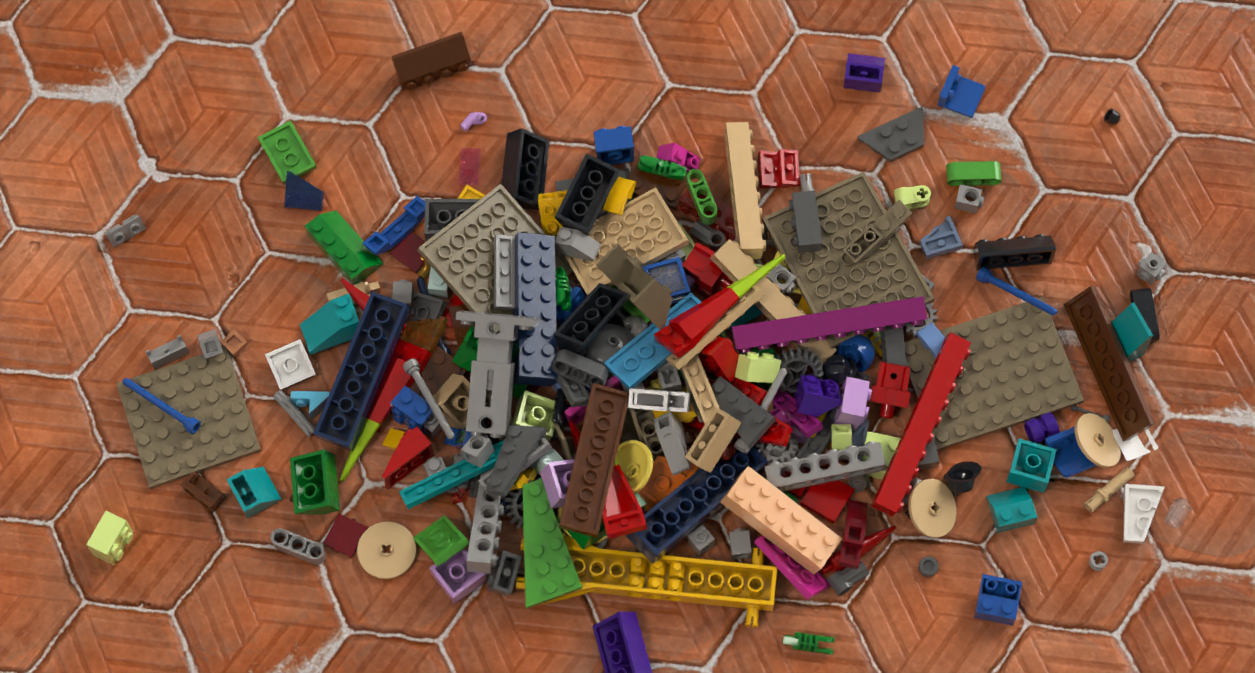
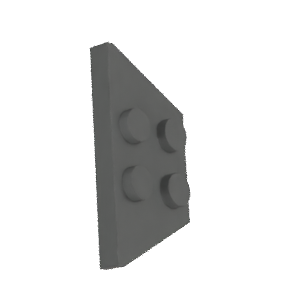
M917 108L859 135L857 139L859 142H864L870 146L872 151L881 154L889 162L921 149L924 146L923 108Z

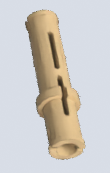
M1125 467L1104 487L1095 491V494L1084 503L1085 508L1090 513H1093L1100 505L1107 503L1115 492L1135 476L1134 472L1130 468Z

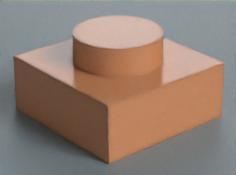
M235 329L220 342L233 357L248 345L247 341Z

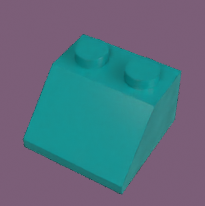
M1018 439L1006 482L1044 493L1049 482L1057 449Z
M1024 487L986 496L997 533L1035 524L1037 514L1032 498Z

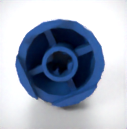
M856 335L842 342L836 350L837 355L852 359L857 365V370L860 372H865L875 359L874 346L871 340L863 335Z

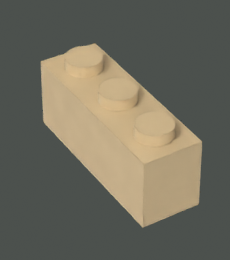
M716 407L685 458L711 473L742 422Z

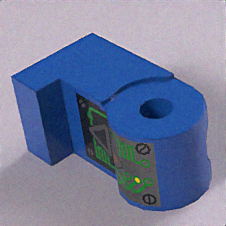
M451 427L455 437L448 439L446 436L444 444L461 450L471 438V432Z

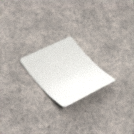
M1118 429L1112 430L1127 461L1152 452L1143 446L1138 436L1128 441H1122ZM1146 429L1145 432L1150 440L1153 449L1157 450L1158 446L1156 442L1154 441L1149 429Z

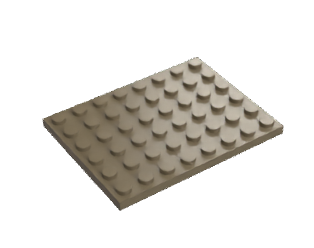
M864 172L815 193L822 239L821 251L798 253V246L794 247L793 235H796V231L791 227V217L794 216L793 211H789V206L762 218V222L780 255L785 254L784 262L789 272L796 277V284L812 314L924 296L925 305L935 300L898 232L857 264L843 252V249L867 226L875 223L886 212ZM873 328L865 329L866 333L873 330ZM854 331L846 332L847 336L835 338V334L827 335L826 340L831 349L856 335H854Z
M1044 297L1037 298L1038 300L1046 303ZM1025 302L940 330L944 337L951 332L971 342L969 346L971 352L967 360L962 362L964 368L960 376L955 378L956 387L952 393L948 394V405L945 410H941L939 415L942 417L941 421L933 429L937 451L1033 418H1038L1047 412L1054 413L1084 403L1083 396L1052 317L1043 310ZM919 338L904 342L906 366H910L909 379L918 400L935 359L930 350L925 349Z

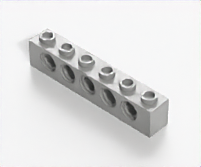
M875 441L865 443V446L857 447L853 445L841 451L833 449L827 451L826 454L818 455L814 453L808 455L807 458L799 459L795 457L788 459V462L780 463L776 461L769 463L768 466H764L767 481L781 492L886 470L881 442L876 443ZM862 455L869 457L865 462L860 461L858 458ZM847 459L849 464L842 466L839 462ZM823 463L830 465L826 470L820 468ZM804 467L811 469L807 474H803L800 471ZM785 471L792 473L788 478L782 477L781 474Z
M493 468L481 473L480 479L483 476H485L488 472H490ZM480 483L467 555V571L491 574L492 566H496L497 559L494 550H498L499 547L497 533H501L502 521H499L500 516L504 515L502 500H505L507 495L490 496Z

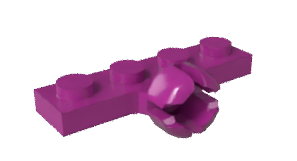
M779 387L773 398L774 409L769 413L787 425L794 426L806 438L823 429L822 423L814 416L798 413L795 399L786 391L781 392Z

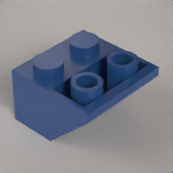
M983 574L974 618L1013 626L1016 620L1022 582Z

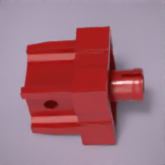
M696 243L689 256L682 263L685 276L690 275L695 279L693 285L698 287L697 293L709 298L713 296L719 286L724 289L733 284V282L710 259L715 252Z
M881 361L877 382L872 384L869 400L881 403L879 416L893 419L895 406L908 408L911 391L907 390L910 366ZM892 373H896L897 377L891 378L890 375Z

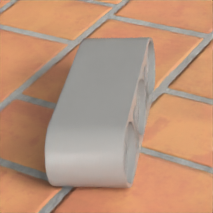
M281 528L275 529L271 533V541L279 551L315 565L322 564L326 560L323 546L315 541ZM278 537H285V540L282 543L276 542V539ZM296 544H303V547L300 550L294 549V546ZM314 551H321L320 556H311Z

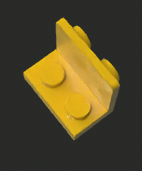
M568 190L538 195L542 229L546 235H558L560 228L563 227L554 217Z

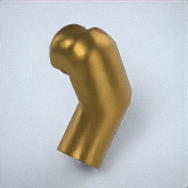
M420 255V258L424 260V264L417 272V275L425 279L431 270V266Z

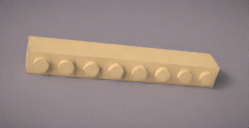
M726 122L724 139L736 242L740 245V250L745 255H749L752 259H761L763 251H766V240L762 239L764 224L760 223L762 208L758 206V203H760V192L756 190V187H758V176L754 174L756 172V160H753L752 157L755 152L754 145H751L753 138L752 129H749L748 122Z
M729 239L710 259L735 283L758 268L754 265V260L740 250V245ZM765 275L755 284L764 292V295L755 305L770 321L806 315L802 310H798L794 306V302L790 297H785L781 293V288L776 283H772L767 278L768 275ZM816 337L808 338L807 343L797 344V341H790L796 348L799 345L801 350L805 347L808 348V352L813 350L815 356L818 355L822 363L837 350L836 348L831 349L827 340L816 341Z

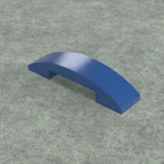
M416 196L404 207L405 212L380 234L377 231L363 242V245L375 255L384 253L396 246L424 219L425 201Z

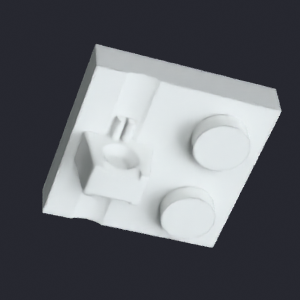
M301 339L265 354L280 390L316 375Z

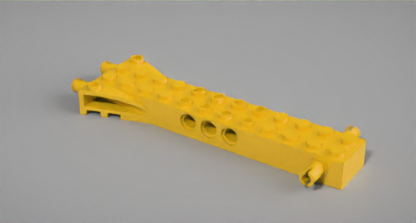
M562 533L582 589L539 604H549L587 593H599L747 609L745 626L750 627L751 619H753L752 628L758 627L759 610L773 611L777 567L764 566V553L760 549V554L757 556L758 548L752 549V564L666 555L652 564L643 553L599 549L592 545L583 550L573 538ZM522 538L521 551H524V538ZM517 576L516 589H525V577Z

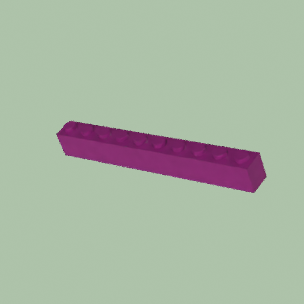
M924 296L733 326L731 327L734 350H739V353L751 352L752 347L764 350L770 349L771 344H777L778 347L788 346L789 341H797V344L807 343L808 338L816 337V341L826 340L827 335L835 334V338L847 336L846 332L854 331V335L866 333L865 329L873 328V332L885 330L884 326L892 325V329L904 327L903 323L911 322V326L923 324L922 320L927 319Z

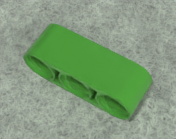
M996 161L951 162L946 165L947 184L950 186H960V184L965 186L997 185L1002 182L1001 165Z
M692 169L687 173V188L700 220L707 225L713 224L717 219V206L702 171ZM696 178V179H699L700 181L697 182V183H694V182L691 181V179ZM699 195H705L706 198H705V199H699L697 196H699ZM711 211L713 214L708 216L704 212Z

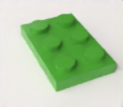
M291 121L257 137L283 185L317 168Z
M445 515L413 537L416 544L437 567L447 562L450 557L462 551L469 544L467 538Z

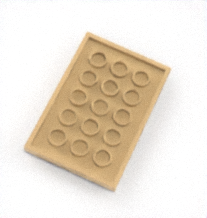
M655 187L626 203L622 216L607 213L596 219L588 235L601 244L595 261L565 256L588 296L599 283L609 287L614 285L596 264L617 243L632 258L636 256L644 264L643 266L653 264L690 243Z

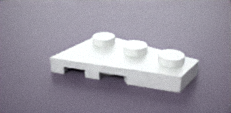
M1125 484L1124 543H1144L1164 486Z

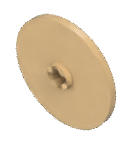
M1087 413L1079 417L1075 423L1077 443L1081 451L1092 463L1103 468L1112 467L1119 461L1121 456V449L1114 437L1113 428L1100 416Z
M936 479L922 480L914 486L909 497L908 507L910 518L916 529L921 534L930 538L942 537L949 533L955 523L957 513L956 502L950 489L943 482Z
M380 522L372 525L363 533L358 543L357 555L361 566L368 574L379 579H393L403 575L412 566L416 557V543L410 531L401 524ZM384 547H386V548L391 547V548H390L391 553L388 554V553L386 552L385 554H383V552H384V551H383V548H384Z

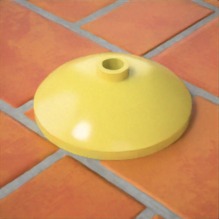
M629 440L618 446L616 459L633 493L636 494L646 485L651 476L653 457L650 449L644 443L637 440Z

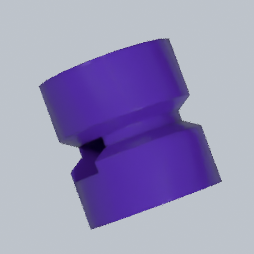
M1051 412L1040 415L1038 420L1033 418L1024 422V428L1030 442L1036 444L1045 441V437L1048 438L1060 433L1057 421Z

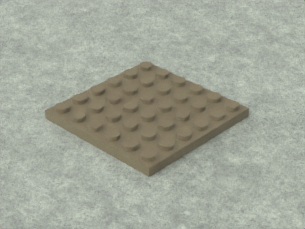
M500 184L422 244L417 251L470 311L513 315L512 310L494 309V237L496 234L516 236L517 232L546 234ZM555 246V269L562 266L566 270L567 276H569L573 270L565 256L560 255ZM495 323L493 330L498 333L500 326Z
M222 347L223 353L206 359L202 354L130 379L187 418L194 417L199 420L201 425L193 435L185 430L181 422L125 386L123 382L116 383L150 489L188 477L193 471L200 473L261 452L229 352L225 347Z

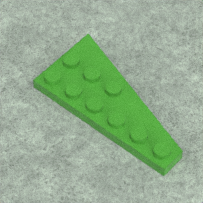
M539 479L523 485L526 609L580 590L582 586L561 530L558 528V522L550 506L542 480Z

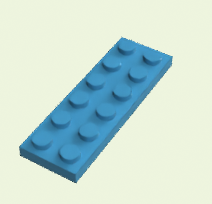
M689 293L669 310L664 327L669 325L668 321L701 303V301L692 293ZM653 323L604 362V366L628 389L636 387L667 361L666 358L672 354L655 340L654 334L659 329Z

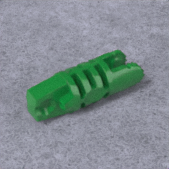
M645 155L640 157L637 168L644 172L677 180H684L687 170L686 167L677 163Z
M561 266L555 269L556 304L561 306L563 311L567 312L571 309L570 285L566 270Z
M794 632V635L784 634L783 644L793 645L792 649L833 655L832 649L818 647V642L834 643L835 637Z

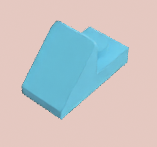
M291 391V400L298 407L310 405L309 415L313 419L323 410L330 392Z

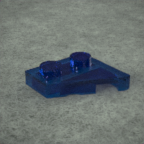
M287 171L284 207L322 211L324 191L295 175L293 172Z

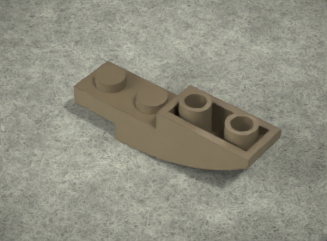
M899 199L875 223L867 226L843 249V252L857 264L899 231V227L913 213Z

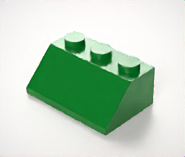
M323 449L290 458L294 514L324 515L340 511L335 455Z

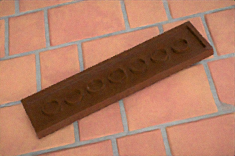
M1090 286L1066 302L1064 307L1122 441H1128L1153 426L1155 421L1095 286Z
M595 383L592 384L558 528L597 538L627 412L628 392Z

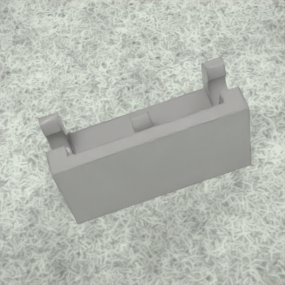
M177 335V339L152 351H149V349L145 351L154 370L190 354L181 335Z

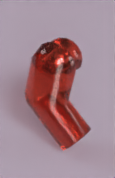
M733 437L720 459L726 460L735 455L736 448L734 445L738 438Z

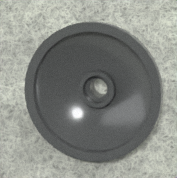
M606 324L588 344L585 358L604 365V362L636 336L629 329L621 325Z

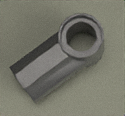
M700 220L693 224L689 232L691 236L714 252L726 242L725 236L721 231H715ZM715 240L722 241L720 244H713Z
M860 561L858 569L847 567L843 571L839 570L832 574L827 581L836 594L841 596L848 592L854 584L868 576L869 572L864 563Z

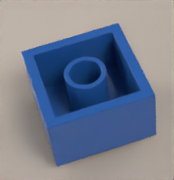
M618 126L615 129L602 128L594 131L596 158L609 165L633 162L634 143L631 126Z

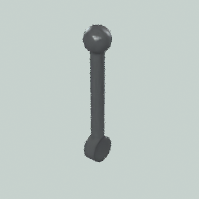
M1077 405L1071 407V410L1073 412L1079 411L1085 414L1092 413L1100 416L1107 423L1110 420L1109 415L1102 416L1094 412L1079 408Z

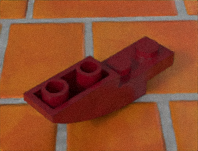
M853 500L848 501L839 566L853 569L859 568L867 521V503Z

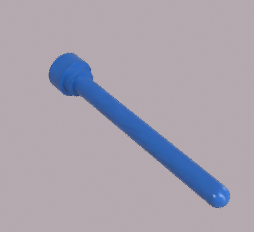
M982 267L978 271L977 281L983 284L991 283L1052 316L1057 314V310L1052 306L994 277L991 270Z
M128 378L123 379L122 382L125 386L181 422L187 432L193 435L198 431L201 425L199 420L194 417L187 418Z

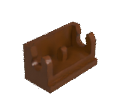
M194 471L180 484L185 492L212 513L227 497Z

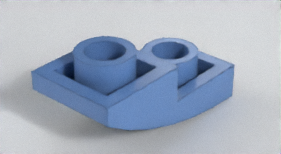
M930 323L916 332V335L924 348L929 349L934 359H936L945 337L933 323Z

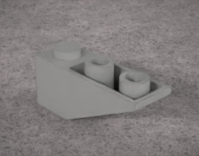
M671 411L655 418L656 433L673 476L691 468L690 461L685 458L688 451L681 421Z

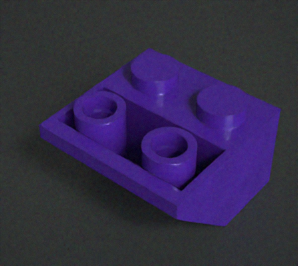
M848 53L843 88L880 93L885 58Z
M801 375L794 395L798 413L818 417L841 405L842 397L838 383L829 379L820 380L812 375Z

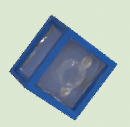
M680 257L643 266V270L650 277L655 279L661 286L665 284L673 292L670 295L672 297L671 304L678 303L690 293Z

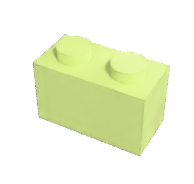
M747 352V355L739 354L735 377L746 382L773 383L779 372L781 360L774 358V354L763 353L762 356L755 352Z

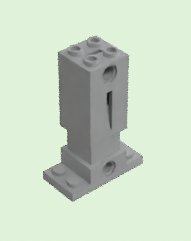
M458 311L456 312V320H461V324H475L474 337L478 338L477 359L473 360L471 365L466 431L471 432L473 436H482L485 433H489L490 437L502 438V436L507 434L511 422L516 362H511L513 341L518 339V329H533V327L538 326L539 318ZM495 323L500 326L499 333L493 330ZM486 417L492 420V426L486 424Z

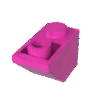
M676 143L659 146L656 157L686 167V174L692 169H698L701 159Z

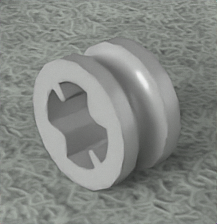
M1101 551L1094 552L1089 559V565L1095 571L1103 570L1108 562V557ZM1098 557L1102 558L1101 562H1103V564H1102V563H1099V565L1095 564V561H1096V560H1093V558H1094V559H1097Z

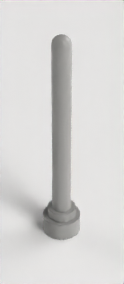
M416 359L408 360L403 364L406 374L413 376L448 439H453L455 437L453 430L419 373V363Z
M785 368L780 369L760 405L766 411L787 374ZM742 438L737 439L734 447L748 454L749 447Z

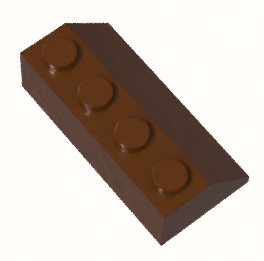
M462 32L392 56L395 74L402 91L406 89L412 90L420 84H429L437 78H445L452 73L462 72L472 67L471 58Z

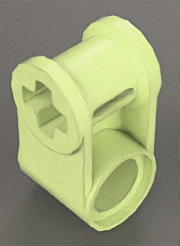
M925 185L900 187L894 190L895 203L900 199L908 209L923 208L930 203L931 191Z

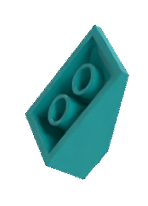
M350 294L330 300L300 324L310 355L352 340L359 324V318Z
M1131 303L1111 322L1128 362L1145 354L1153 336L1136 304Z

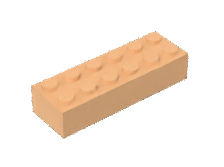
M749 466L739 475L720 501L812 574L817 573L824 566L842 540L836 533Z

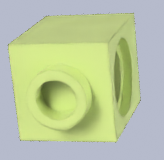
M831 424L832 450L841 451L845 450L848 446H852L851 424Z

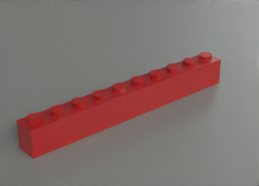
M951 332L944 338L871 507L891 517L902 510L904 502H902L904 495L907 496L911 490L912 485H910V481L916 477L919 471L917 465L919 461H923L927 453L924 449L927 444L931 443L934 437L932 431L941 421L942 417L939 416L941 410H945L948 405V394L952 393L956 387L954 381L956 376L959 377L964 368L962 362L967 360L971 352L969 349L971 342Z

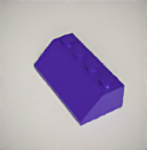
M618 612L593 625L605 673H652L636 612Z

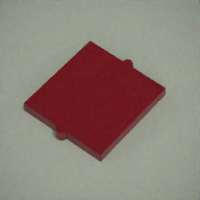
M411 232L396 246L390 255L414 273H417L424 264V260L420 258L421 254L417 249L425 241Z
M339 514L323 544L334 549L336 553L340 552L352 558L361 536L368 527L356 522L355 519L351 520Z

